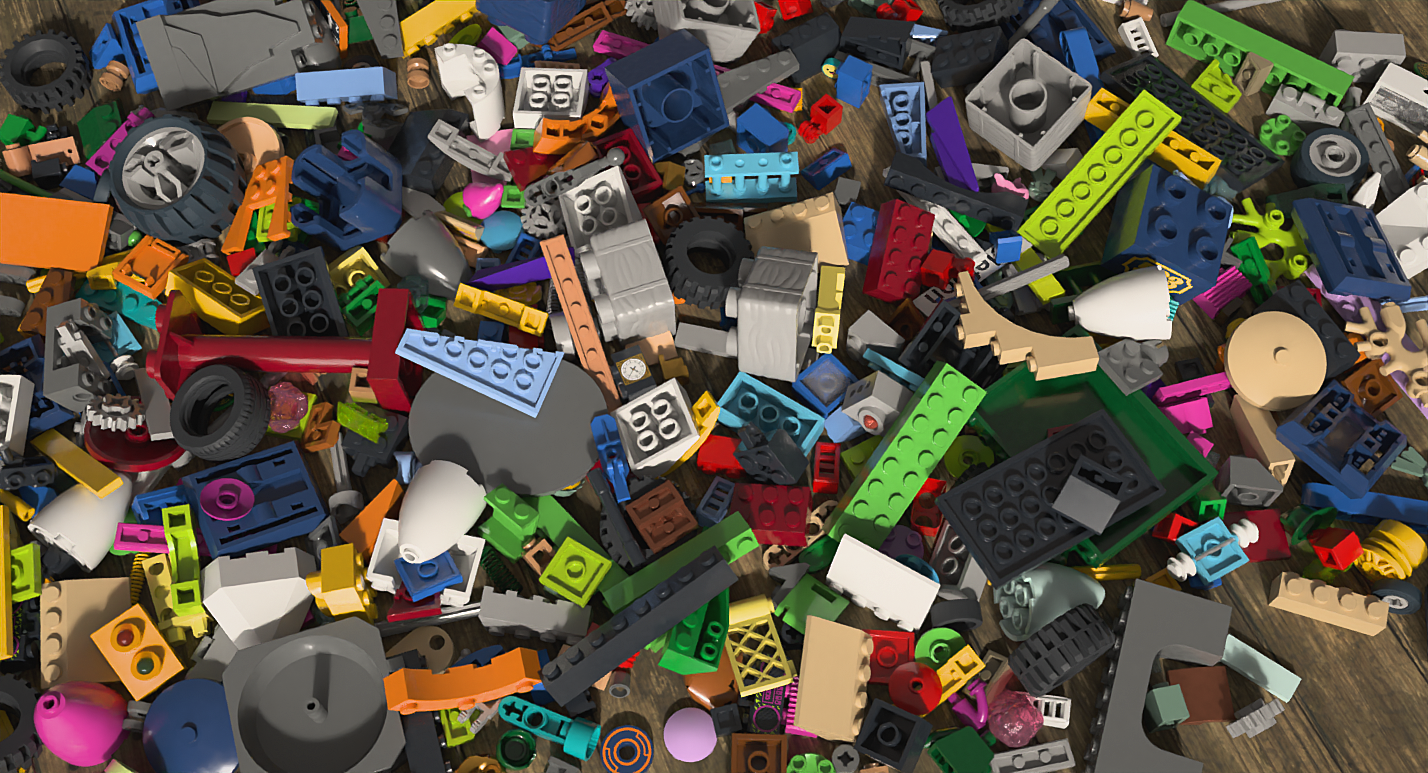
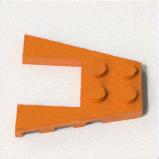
M284 156L256 166L245 191L243 203L237 210L221 252L231 255L243 251L253 210L274 203L267 238L275 242L290 237L291 232L287 230V222H291L288 202L292 201L289 184H293L291 179L294 165L293 159Z

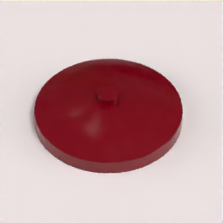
M131 396L132 400L139 399V404H141L140 396ZM146 419L142 421V425H136L135 429L127 428L126 431H122L119 428H116L115 431H112L111 428L103 430L101 425L93 426V421L88 420L84 427L85 446L90 455L101 464L115 470L146 472L160 469L172 464L186 452L185 449L178 445L174 438L151 441Z

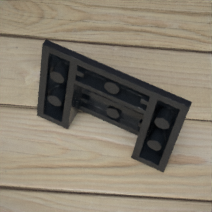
M941 299L898 360L924 379L936 361L945 362L985 390L998 380L1009 363L999 364L997 355L993 356L991 344L964 349L962 340L957 339L955 326L959 325L961 313L944 299Z

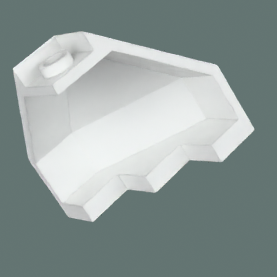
M296 547L284 548V553L269 555L268 551L246 553V558L231 560L230 556L218 557L200 571L203 603L238 650L299 633L314 598V595L306 585V575L309 572L316 571L315 558Z

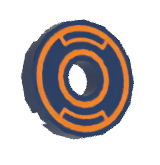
M624 725L616 727L606 735L601 744L600 756L602 765L608 773H647L654 758L652 740L645 731L637 726ZM625 746H631L635 750V755L630 760H624L620 757V751Z

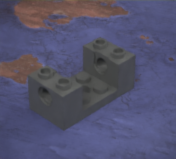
M82 298L47 307L43 396L75 413L82 412L84 409L87 410V404H90L91 399L97 400V396L104 397L106 394H110L112 390L111 382L107 379L94 375L92 371H88V368L79 363L72 365L60 347L62 344L60 340L61 335L56 328L62 321L72 319L78 327V331L82 330L91 344L112 339V317Z

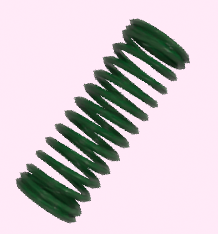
M485 546L480 559V566L491 577L494 584L499 587L502 594H506V592H503L504 590L510 589V591H515L518 589L516 592L519 595L523 590L522 584L517 582V578H514V575H511L512 572H508L509 568L503 565L504 562H500L501 558L495 555L496 552L493 551V548ZM494 553L489 559L484 561L490 554ZM496 557L491 563L487 564L492 558ZM499 560L494 566L490 567L495 561ZM501 564L497 569L492 571L497 565ZM504 567L499 573L495 574L500 568ZM507 570L502 576L497 578L502 572ZM509 574L505 579L500 581L505 575ZM512 577L507 583L503 584L507 579ZM512 581H514L510 586H508L507 588H505L509 583H511Z

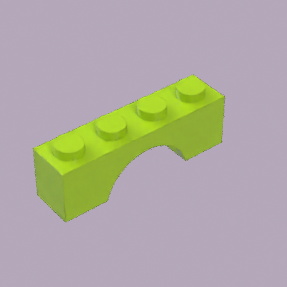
M189 504L162 508L164 533L168 543L172 567V582L170 586L173 611L178 617L206 612V606L202 599L201 565L194 511Z

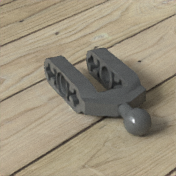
M614 147L607 152L605 157L597 161L587 162L565 172H557L528 186L524 191L525 201L530 206H538L553 198L556 199L560 195L578 187L586 179L599 174L605 167L609 165L620 166L625 160V154L622 149ZM571 175L573 179L567 182V177ZM557 184V189L553 191L551 187ZM542 190L543 194L534 198L533 194Z
M0 263V282L27 286L26 282L39 276L36 271L30 268ZM0 295V314L20 317L25 304L16 298Z

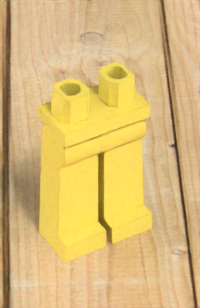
M821 265L818 305L815 310L812 346H816L817 352L831 353L832 348L837 347L840 320L839 309H841L845 268Z
M163 553L143 560L142 565L160 622L158 627L166 635L169 644L173 647L185 644L187 641L184 631L189 629L193 630L196 638L211 634L210 622L214 621V618L207 607L204 613L178 617L173 611L170 586L172 582L170 553L168 555Z

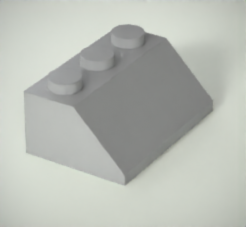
M945 520L929 565L937 573L941 585L937 596L947 600L973 599L979 602L987 577L949 522Z

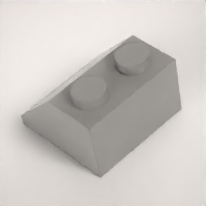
M868 310L849 328L846 351L851 359L854 361L858 360L862 365L870 363L863 357L868 348L899 364L900 361L898 359L903 353L905 339Z

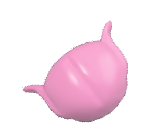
M999 173L994 175L996 182L991 187V193L1007 191L1026 199L1029 198V190L1021 183V178L1015 179L1012 183L1005 180Z

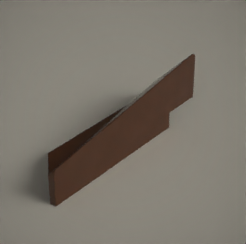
M607 0L598 3L573 17L543 45H549L551 51L555 52L565 49L612 23L613 19L625 16L628 11L624 8L626 1ZM530 43V45L533 46V47L542 48V46H543V45H534V44H531V43Z
M692 202L701 219H703V216H711V219L715 220L718 217L724 219L723 222L727 224L731 222L736 226L735 229L737 231L741 230L742 232L743 227H745L744 218L768 211V203Z

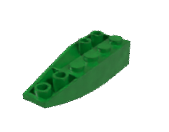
M704 526L701 533L709 529V527ZM729 587L668 630L659 659V666L682 675L717 671L730 625Z

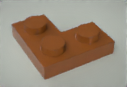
M323 402L312 406L300 443L304 453L331 448L337 443L341 424L332 420L334 405Z

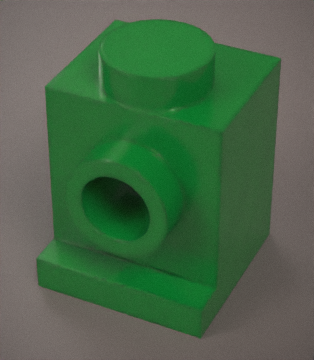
M1211 482L1188 500V504L1197 521H1209L1218 516L1220 519L1224 518L1227 499L1225 496H1221L1219 491H1216Z

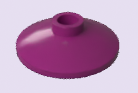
M232 478L217 479L203 488L200 494V505L204 512L212 518L224 521L236 520L244 517L251 511L254 505V493L247 484L240 480Z

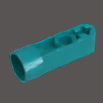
M514 696L505 697L498 706L499 715L508 724L564 746V753L581 760L588 761L597 746L601 733L600 724L579 716L573 720ZM517 708L523 716L521 717L516 713L509 714L508 712L510 709L514 710ZM536 715H542L543 720L541 724L532 726V719ZM562 723H564L563 726H562V728H561L559 737H557V734H558V732H559V729H560Z

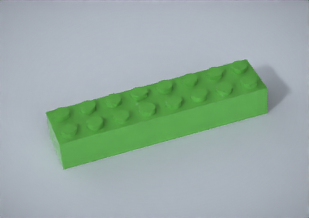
M1194 0L1186 2L1178 14L1166 42V45L1207 65H1210L1214 59H1217L1220 63L1218 66L1220 70L1234 78L1249 52H1253L1274 63V66L1261 91L1275 97L1280 86L1283 84L1293 87L1301 93L1305 91L1325 100V104L1337 107L1355 78L1344 71Z
M936 361L821 527V530L839 543L844 534H847L878 551L987 392L949 364Z

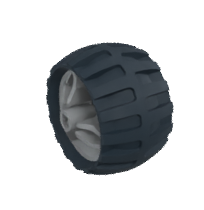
M163 114V117H151L144 120V123L138 127H133L127 132L128 135L123 141L118 143L113 160L109 164L108 170L111 177L109 186L121 212L139 230L164 242L182 245L191 244L201 239L216 238L222 234L225 228L232 225L237 210L242 205L245 197V190L248 187L243 162L236 149L218 130L192 117Z

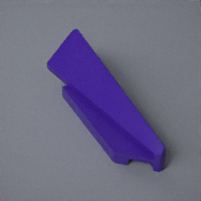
M949 96L926 113V120L934 133H931L930 140L945 181L955 186L978 192L979 186L952 97Z
M568 246L569 253L575 266V249L574 247ZM542 255L477 270L469 282L464 284L492 292L552 277L546 259Z

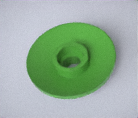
M937 627L930 629L916 643L914 651L915 661L929 666L936 672L950 658L962 650L966 643L962 636L951 628ZM942 646L941 652H934L935 648Z

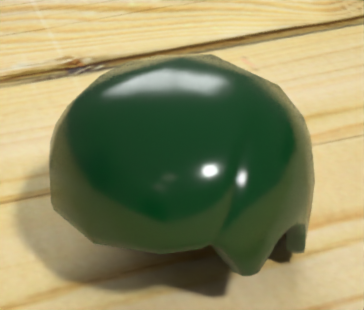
M520 728L508 730L499 738L496 744V758L503 767L510 771H520L529 767L537 755L535 740L529 732Z

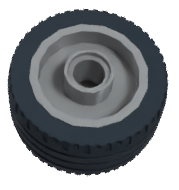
M1321 128L1310 133L1301 142L1292 158L1290 174L1295 185L1304 194L1319 200L1337 201L1352 193L1364 178L1369 167V154L1365 145L1355 135L1338 128Z

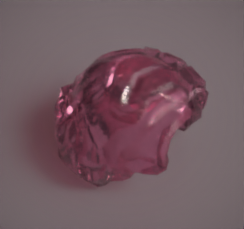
M280 382L272 386L268 391L271 401L269 426L275 432L286 433L297 427L301 419L307 414L308 400L307 396L294 387L292 383Z
M1006 690L995 695L993 701L988 706L987 721L990 731L1009 747H1022L1028 744L1037 731L1043 727L1044 718L1042 712L1030 703L1029 698L1025 694Z

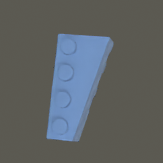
M384 67L295 74L297 101L304 102L306 106H319V102L337 105L341 104L342 101L361 103L365 100L384 101L398 99L396 73Z
M924 82L879 85L880 101L896 150L919 159L927 168Z

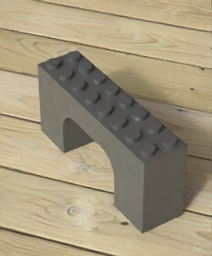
M1136 578L1131 586H1126L1124 594L1120 593L1117 601V608L1120 609L1118 618L1115 617L1111 629L1115 633V644L1106 651V657L1110 659L1108 667H1104L1101 674L1100 682L1104 683L1103 691L1098 692L1095 708H1099L1097 718L1093 717L1090 724L1089 733L1093 734L1091 744L1087 743L1083 759L1087 760L1085 770H1081L1080 773H1202V762L1161 750L1148 740L1142 728V712L1153 660L1164 658L1193 667H1212L1223 658L1232 607Z

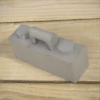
M1282 84L1265 114L1272 118H1278L1279 115H1287L1301 131L1310 134L1321 128L1337 129L1345 112L1335 106L1325 104L1326 101L1305 91L1301 93L1293 87Z
M219 623L214 630V636L212 638L204 636L190 659L196 662V665L188 671L185 680L210 678L223 683L222 674L238 651V648Z

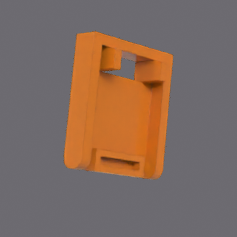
M147 234L112 271V274L117 281L155 300L167 286L169 271L186 265L189 261V256L185 253L181 254L179 249L158 238L154 240L152 236ZM134 274L146 280L145 285L131 278V276Z

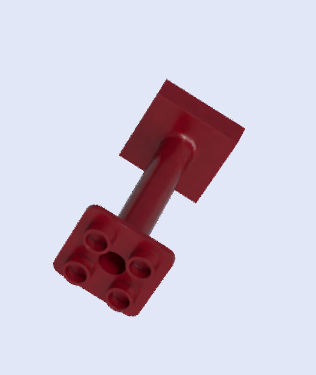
M379 288L372 337L208 334L206 325L180 290H171L168 295L167 304H160L156 310L155 323L157 331L160 333L158 348L150 349L146 357L148 376L151 379H155L164 389L166 397L174 400L182 384L192 374L214 364L233 365L244 372L352 373V368L368 369L366 379L382 409L405 416L409 420L413 401L422 386L424 366L406 359L395 352L407 328L421 331L427 330L409 289Z

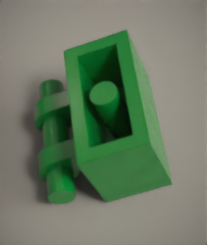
M370 274L363 279L359 278L354 283V287L338 296L345 320L360 336L374 326L379 288H385L378 280L375 281Z

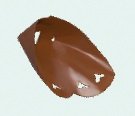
M587 140L577 141V145L549 168L546 174L551 176L557 172H565L587 162L597 160L600 156L596 147Z
M736 633L728 636L732 641L740 643ZM725 644L717 671L682 675L685 687L686 685L689 686L687 689L689 695L706 710L710 711V709L725 706L724 704L732 701L731 704H737L739 688ZM740 652L736 658V661L741 663L743 652ZM732 680H734L733 687L735 691H733L732 688L728 686L729 684H731Z

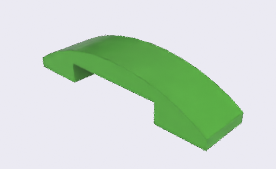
M513 129L510 149L517 150L533 147L535 130ZM512 177L510 181H507V185H504L501 206L506 208H525L527 202L524 198V191L519 192Z

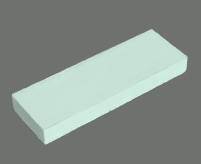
M1227 635L1224 655L1219 661L1286 703L1290 701L1301 678L1232 635Z

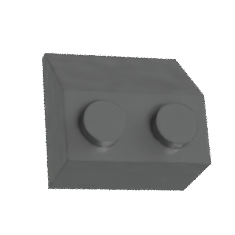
M1245 455L1230 456L1218 470L1219 473L1215 477V489L1220 492L1221 496L1226 497V504L1267 509L1283 492V486L1257 459L1247 458Z

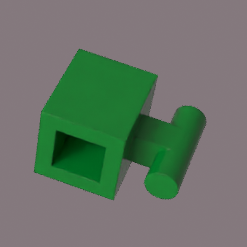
M8 114L0 128V140L5 145L20 143L21 146L41 143L48 130L43 126L36 128L32 124L33 121L24 115H19L18 117Z

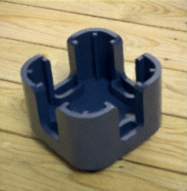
M355 129L342 133L341 145L358 158L344 161L324 146L315 144L305 149L297 157L291 174L292 182L319 202V214L302 203L291 206V222L294 226L338 252L346 251L392 234L402 223L403 176L401 162L364 133Z

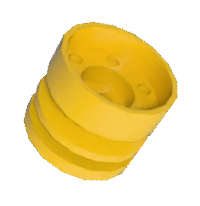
M1391 519L1382 520L1369 533L1368 538L1360 543L1364 553L1353 562L1361 574L1373 583L1380 579L1389 578L1405 581L1411 576L1412 571L1416 570L1428 557V548L1422 538L1410 527Z

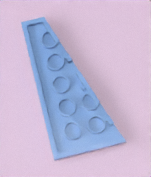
M407 328L395 353L536 418L565 352H544L543 349L539 348L531 350L518 348L517 345L480 339L478 341L465 340L464 337L460 336L452 338L439 336L438 333Z

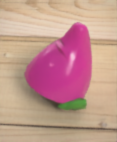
M485 182L469 183L463 190L464 205L462 206L466 215L479 220L491 216L501 204L504 191L503 185L501 183L491 185Z

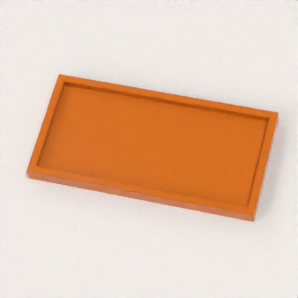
M0 192V263L46 269L52 267L87 273L94 268L100 267L103 263L114 207L109 204Z

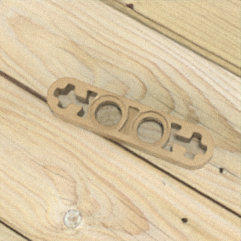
M826 501L812 512L810 523L817 524L820 530L816 534H809L808 546L817 542L826 534L821 530V527L824 525L822 519L827 514L826 509L830 511L835 509L838 504L837 501ZM772 545L764 553L763 566L769 572V569L772 567L789 565L807 547L800 546L797 550H790L786 545ZM780 547H782L784 554L779 558V565L776 563L769 564L770 556L774 558L781 554Z

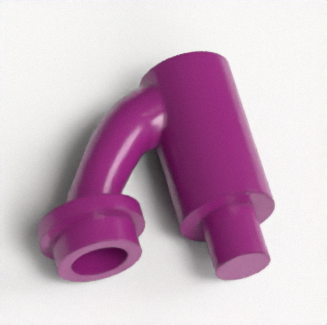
M980 678L967 687L971 697L976 695L977 711L966 698L962 700L956 692L947 698L954 706L951 710L965 727H973L976 732L980 731L987 724L986 720L988 718V703L984 686L987 683L985 681L982 682Z

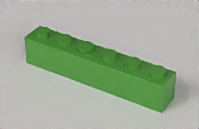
M737 511L602 594L612 612L616 615L714 545L729 565L758 547L759 544L751 528Z

